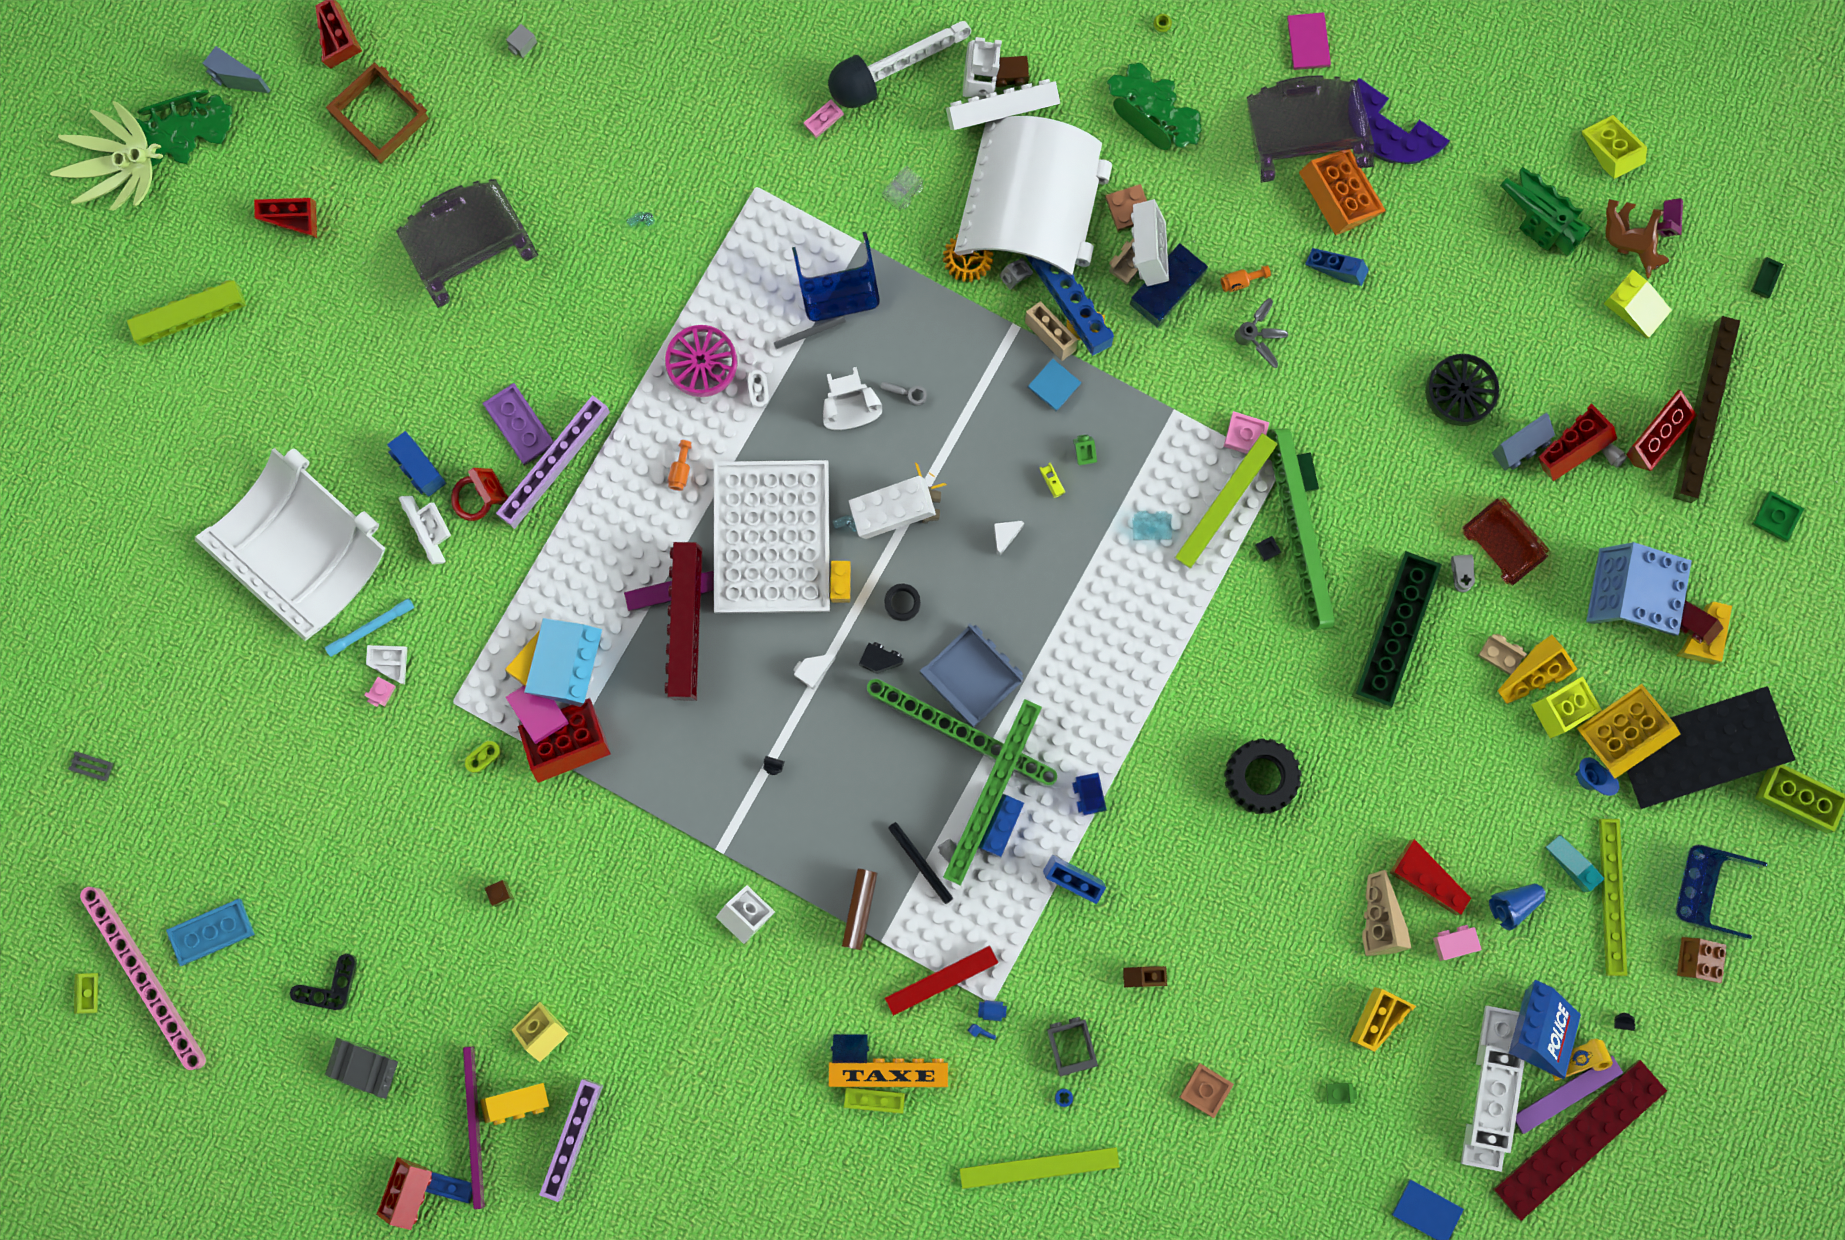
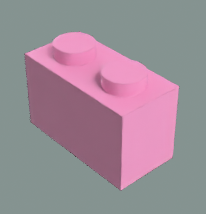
M1468 925L1457 927V931L1450 933L1449 930L1438 932V937H1434L1433 940L1439 960L1443 961L1482 950L1475 927L1469 928Z

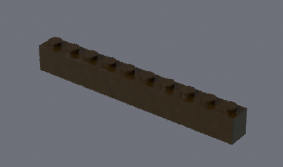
M1721 316L1714 322L1694 407L1697 416L1690 424L1673 495L1674 499L1693 503L1699 499L1740 320Z

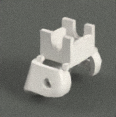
M976 37L975 40L968 42L963 96H979L980 99H984L986 94L995 91L1000 65L1001 40H995L994 43L985 42V38ZM974 74L990 76L992 81L991 83L975 81Z
M857 367L853 368V375L833 380L831 374H827L831 393H828V398L824 400L823 423L827 429L846 430L859 427L876 420L882 414V404L871 387L867 388L865 384L861 385Z

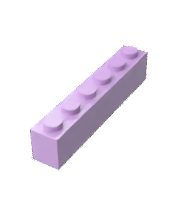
M588 1079L581 1080L539 1194L540 1196L557 1202L562 1200L603 1085Z

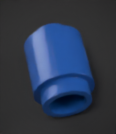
M984 1000V1002H979L978 1017L983 1018V1020L1002 1021V1018H1006L1007 1006H1003L1001 1001Z

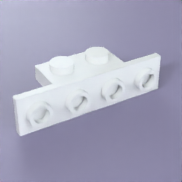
M413 496L399 497L402 509L406 512L411 526L418 535V540L423 545L429 561L432 564L445 563L446 561L438 545L449 538L451 534L435 503H429L419 510Z

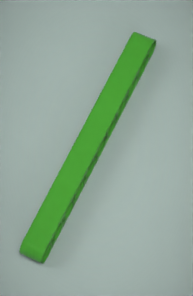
M1287 428L1270 429L1267 437L1277 443L1270 457L1309 626L1313 630L1329 629L1334 625V614L1292 433Z
M872 679L867 684L868 694L872 698L994 761L997 760L999 755H993L991 748L999 746L1002 749L1004 743L879 679ZM873 684H879L881 691L873 693L870 688ZM890 693H896L898 700L890 702L887 697ZM907 702L915 703V709L912 711L906 710L904 706ZM926 710L931 711L933 717L929 720H925L922 717V713ZM942 719L950 722V726L947 729L939 726V722ZM959 728H964L967 731V735L964 738L957 736L956 731ZM976 737H982L985 743L983 746L978 747L974 744L973 740ZM1021 753L1014 771L1043 786L1050 787L1054 785L1057 781V773L1054 769ZM1034 764L1036 772L1028 773L1025 768L1026 765ZM1046 772L1051 773L1054 778L1053 781H1044L1043 774Z

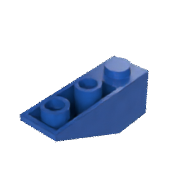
M1312 248L1305 264L1343 282L1362 286L1369 271L1363 259Z

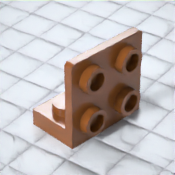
M1682 937L1677 976L1722 983L1726 945L1701 938Z

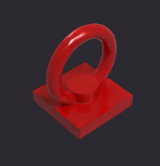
M472 468L468 471L470 476L463 477L453 487L451 503L455 513L460 518L467 521L480 520L487 515L492 504L503 505L508 499L507 494L491 468ZM469 483L475 484L477 493L484 500L481 510L474 514L465 512L459 504V493Z

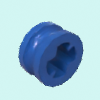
M1060 1089L1055 1094V1101L1058 1105L1067 1107L1073 1102V1094L1067 1089ZM1063 1092L1065 1094L1067 1092L1069 1094L1067 1097L1069 1101L1067 1103L1059 1101L1061 1099L1060 1093Z

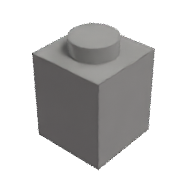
M522 24L506 39L509 46L508 50L515 56L518 54L522 58L537 43L535 35Z

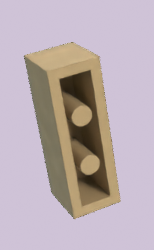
M1041 301L1026 311L1025 324L1061 361L1076 351L1078 339Z

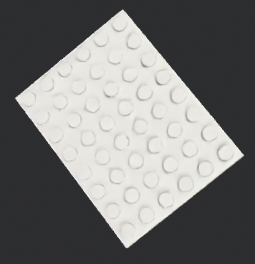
M829 461L714 462V613L830 612Z

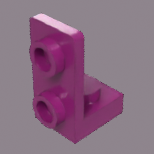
M1678 198L1664 201L1663 220L1657 225V233L1662 237L1682 234L1683 199Z

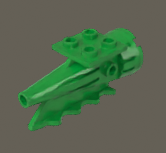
M1522 167L1519 170L1521 186L1508 177L1500 185L1526 213V218L1519 229L1546 251H1549L1552 245L1555 244L1568 257L1592 229L1591 226L1578 219L1583 209L1575 208L1570 198L1560 196L1553 185H1546L1541 175L1531 173Z

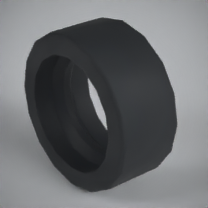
M905 583L892 586L887 591L884 599L888 615L898 621H908L914 618L921 606L920 595L917 590ZM905 591L913 597L914 605L909 612L901 614L892 608L891 600L896 593Z

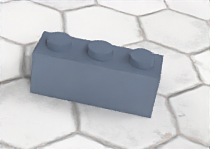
M1547 412L1501 443L1492 452L1504 471L1509 468L1515 469L1522 464L1520 460L1524 457L1528 460L1537 453L1535 451L1541 446L1544 449L1552 443L1550 439L1555 436Z

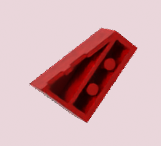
M324 0L315 5L317 25L320 30L319 42L322 48V62L331 69L362 52L341 5L336 0Z
M312 198L254 199L255 219L266 224L317 238L316 201Z

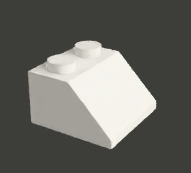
M747 885L725 904L716 918L744 944L765 924L775 911Z

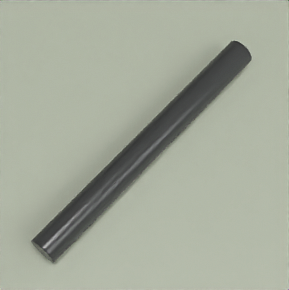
M842 315L776 341L773 344L777 350L845 323L846 320Z

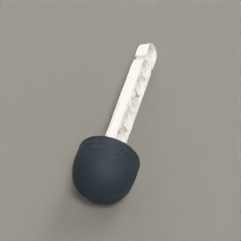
M961 21L952 25L951 28H946L869 66L866 65L859 55H853L837 64L830 73L828 80L830 94L837 103L847 108H857L877 99L875 82L951 46L953 43L964 40L970 35L971 28L965 21Z

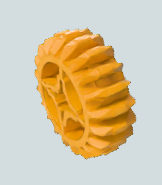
M957 234L956 240L951 238V244H946L945 248L947 250L943 251V255L946 256L943 258V263H947L945 269H950V276L956 273V280L962 277L963 283L966 281V278L973 282V277L979 281L980 274L986 276V271L991 269L989 264H993V259H991L993 252L990 250H980L983 256H980L979 253L973 251V253H970L971 257L966 264L965 258L968 254L957 255L954 252L958 238ZM953 258L963 264V269L955 264ZM981 263L978 267L969 270L971 265Z

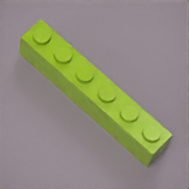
M227 280L217 287H208L201 293L187 295L185 299L180 301H171L167 306L156 307L148 313L134 315L132 319L127 320L133 340L139 346H142L247 305L240 286L234 280Z

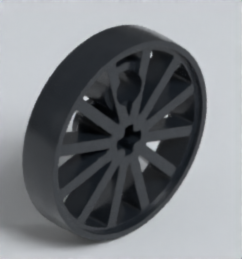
M1470 354L1452 355L1440 361L1430 372L1425 387L1426 399L1431 410L1441 420L1456 426L1473 425L1486 418L1495 407L1499 396L1498 378L1492 367L1483 359ZM1453 361H1462L1461 377ZM1467 363L1476 364V368L1466 380ZM1446 364L1453 378L1439 368ZM1480 368L1488 375L1470 383ZM1435 375L1446 381L1448 384L1433 383ZM1491 381L1492 389L1475 388L1482 383ZM1439 390H1445L1448 396H1441ZM1476 394L1491 395V403L1489 404ZM1450 398H1453L1445 411L1437 404L1446 403ZM1457 401L1459 405L1458 418L1448 414ZM1472 401L1485 408L1486 411L1479 415ZM1465 404L1468 406L1473 418L1464 419Z

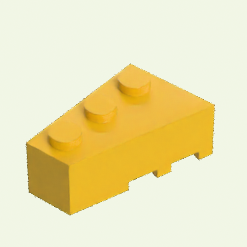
M1714 601L1707 604L1703 611L1717 618L1722 624L1723 630L1709 646L1703 642L1701 644L1697 643L1689 635L1677 656L1713 665L1722 662L1732 606Z

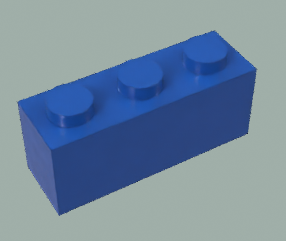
M1054 855L1050 857L1043 870L1046 879L1095 904L1098 903L1106 889L1103 880Z

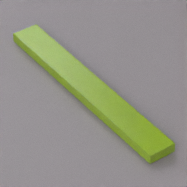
M1260 434L1174 557L1189 569L1192 568L1277 446L1276 442L1265 434Z
M1599 819L1601 875L1604 877L1601 883L1606 976H1627L1620 819Z
M1117 1147L959 1169L962 1189L1120 1168Z

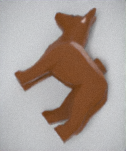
M1609 199L1606 208V238L1610 245L1618 248L1617 252L1629 254V251L1638 253L1645 268L1646 277L1649 279L1652 270L1669 263L1668 257L1657 253V225L1664 210L1653 209L1646 228L1630 229L1629 213L1635 208L1636 204L1626 202L1619 213H1617L1616 207L1619 201Z

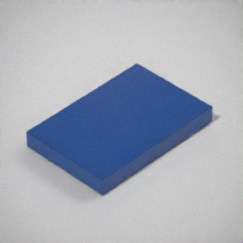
M1409 1179L1392 1215L1436 1240H1449L1464 1209Z

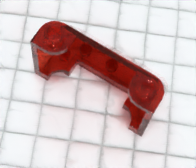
M1503 496L1498 497L1462 527L1464 536L1469 541L1473 539L1482 546L1501 568L1502 575L1500 577L1506 584L1510 583L1512 586L1551 555V551Z

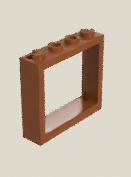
M374 62L327 105L326 109L381 164L429 118L426 114L427 109L421 103L417 104L414 101V96L408 90L404 92L401 89V83L396 78L391 79L385 67H379ZM378 77L417 114L380 150L341 113L349 103Z

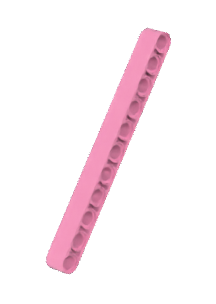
M96 887L84 888L80 894L81 901L182 1065L188 1070L202 1068L206 1063L205 1055L105 893ZM92 891L95 892V899L93 901L89 898ZM104 907L106 913L101 917L99 911ZM112 924H114L116 927V930L113 934H111L109 930ZM122 940L126 943V947L123 950L119 947ZM134 956L136 959V963L132 967L130 965V959ZM142 973H145L146 980L144 983L140 981V975ZM154 989L156 991V997L152 1000L150 997V992ZM162 1006H165L167 1009L164 1016L160 1013ZM173 1022L177 1025V1030L174 1033L170 1029ZM183 1039L187 1041L185 1049H182L180 1045ZM193 1055L196 1056L198 1060L195 1066L191 1064V1058Z

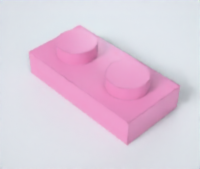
M831 99L804 122V126L817 138L841 118L844 113Z

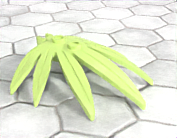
M113 101V105L130 133L112 118L92 109L90 112L112 133L124 140L126 145L99 137L58 135L59 139L92 150L112 152L113 154L79 162L53 171L50 175L66 178H90L121 171L71 201L72 204H79L101 197L116 189L131 175L132 177L109 210L114 211L129 199L136 188L133 205L137 206L149 190L152 180L150 158L161 159L163 157L162 154L155 153L156 149L161 148V145L152 144L148 148L145 134L139 123L118 102Z

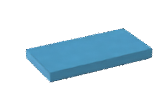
M241 899L234 900L166 930L179 966H184L255 935Z

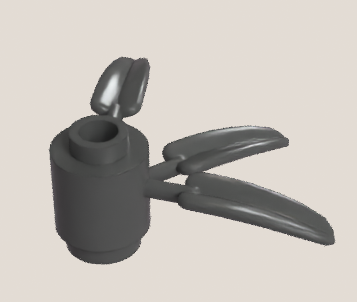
M1268 298L1255 312V320L1252 323H1243L1236 330L1234 336L1236 342L1240 345H1248L1253 342L1261 356L1272 367L1277 368L1278 362L1270 349L1263 342L1259 344L1255 340L1256 336H1262L1264 339L1288 337V332L1282 329L1263 328L1261 332H1258L1255 324L1258 321H1263L1273 304V300Z

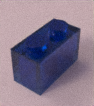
M1099 773L1075 777L1072 787L1074 794H1078L1079 801H1076L1078 813L1082 812V817L1106 812L1107 809Z

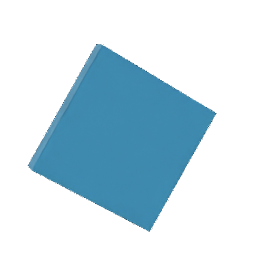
M1052 359L1028 385V388L1057 412L1081 385V382L1057 361Z

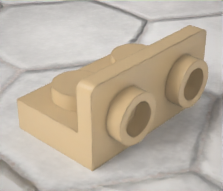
M1492 634L1488 637L1478 656L1511 675L1526 656V653L1523 652V648L1519 645L1508 643L1504 636Z

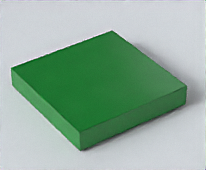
M1769 491L1752 525L1784 542H1788L1805 508Z

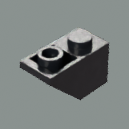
M877 642L873 644L868 643L859 666L878 674L902 665L904 658H901L902 654L891 650V652L884 650V646Z

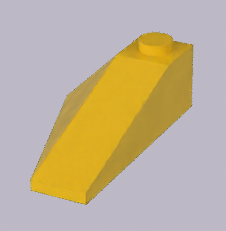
M1551 634L1533 648L1498 689V692L1506 704L1527 696L1529 691L1536 688L1541 690L1548 683L1553 681L1558 683L1578 669L1563 646Z

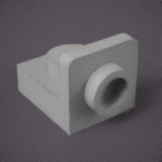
M1021 258L1007 265L1001 272L1000 277L1003 283L1009 289H1012L1018 282L1030 277L1033 271L1025 260Z

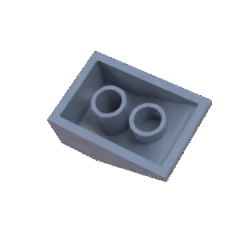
M217 46L202 63L207 69L205 72L219 86L223 84L227 88L269 93L271 91L261 76Z

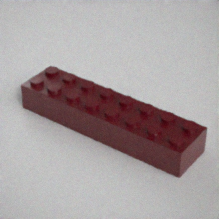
M673 542V547H670V559H673V563L669 567V577L672 578V586L668 588L671 605H668L670 624H667V636H670V643L666 645L669 663H666L665 672L668 674V682H665V694H668L667 697L672 700L697 701L702 547L697 542Z

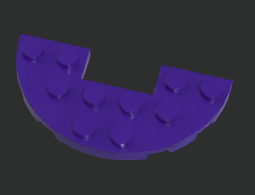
M1357 79L1348 100V120L1356 135L1355 138L1370 154L1389 163L1415 164L1434 157L1449 143L1450 140L1420 119L1410 133H1407L1379 113L1389 98L1362 79Z

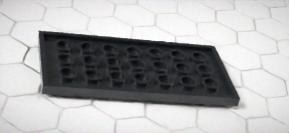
M1766 686L1670 717L1679 730L1680 735L1627 770L1640 809L1792 762L1796 759L1770 690Z

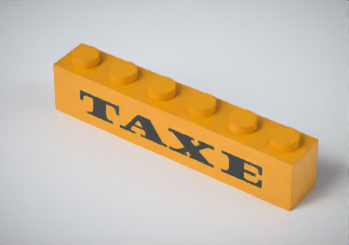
M833 1058V1062H829V1087H948V1062H944V1059L939 1058L932 1059V1062H924L923 1058H913L912 1062H904V1058H893V1062H885V1058H873V1062H865V1058H853V1062H845V1058Z

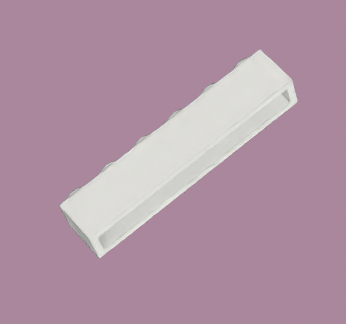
M1049 79L1038 81L1039 85L1033 87L1032 83L1021 85L1020 90L1015 91L1013 87L1003 90L1004 94L997 95V92L986 94V98L980 100L979 96L968 98V102L963 104L961 101L950 103L951 107L946 108L950 130L1060 104L1056 81L1050 82Z

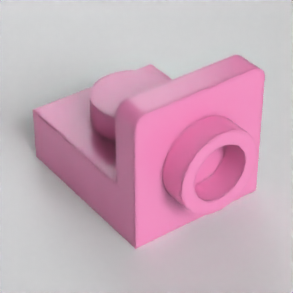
M377 677L369 693L366 692L364 696L368 697L367 702L378 707L381 704L385 707L396 686Z

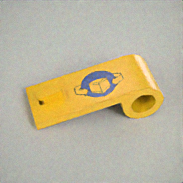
M1592 1039L1587 1044L1572 1049L1566 1077L1592 1067L1595 1071H1602L1611 1067L1613 1062L1604 1041ZM1552 1074V1076H1553V1078H1554L1555 1081L1561 1079V1078H1559V1077H1557V1076H1555V1075Z

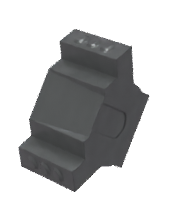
M336 1038L325 1075L364 1092L386 1099L398 1061L390 1058L389 1054L364 1044Z

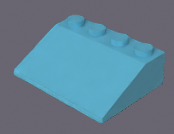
M543 618L524 693L581 707L585 702L602 629L584 624Z

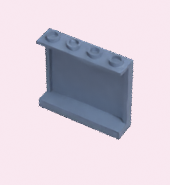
M969 624L938 656L920 670V674L974 728L1022 683L1024 678L1020 669L1016 666L1013 668L1008 663L1010 661L1004 653L999 654L995 650L996 645L990 639L986 640L982 636L983 632L977 625L972 626Z

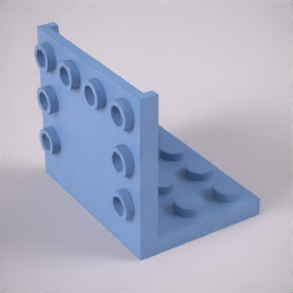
M1634 542L1600 548L1586 622L1595 624L1624 620L1670 635H1679L1692 560Z

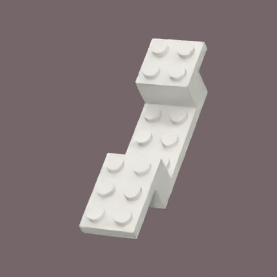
M1485 1006L1476 1065H1481L1473 1123L1472 1125H1466L1461 1164L1502 1172L1504 1153H1511L1525 1062L1509 1054L1519 1016L1517 1011Z

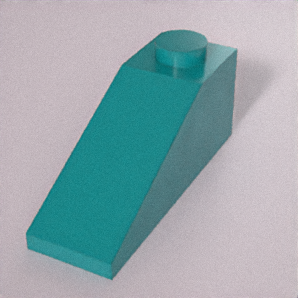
M1561 835L1545 847L1583 892H1590L1604 880V877Z

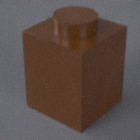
M501 880L485 887L489 901L494 907L514 899L507 881Z

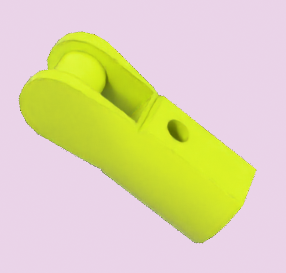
M1048 463V466L1044 468L1039 467L1053 497L1057 498L1063 495L1065 490L1052 464ZM1052 472L1053 477L1048 479L1046 474Z

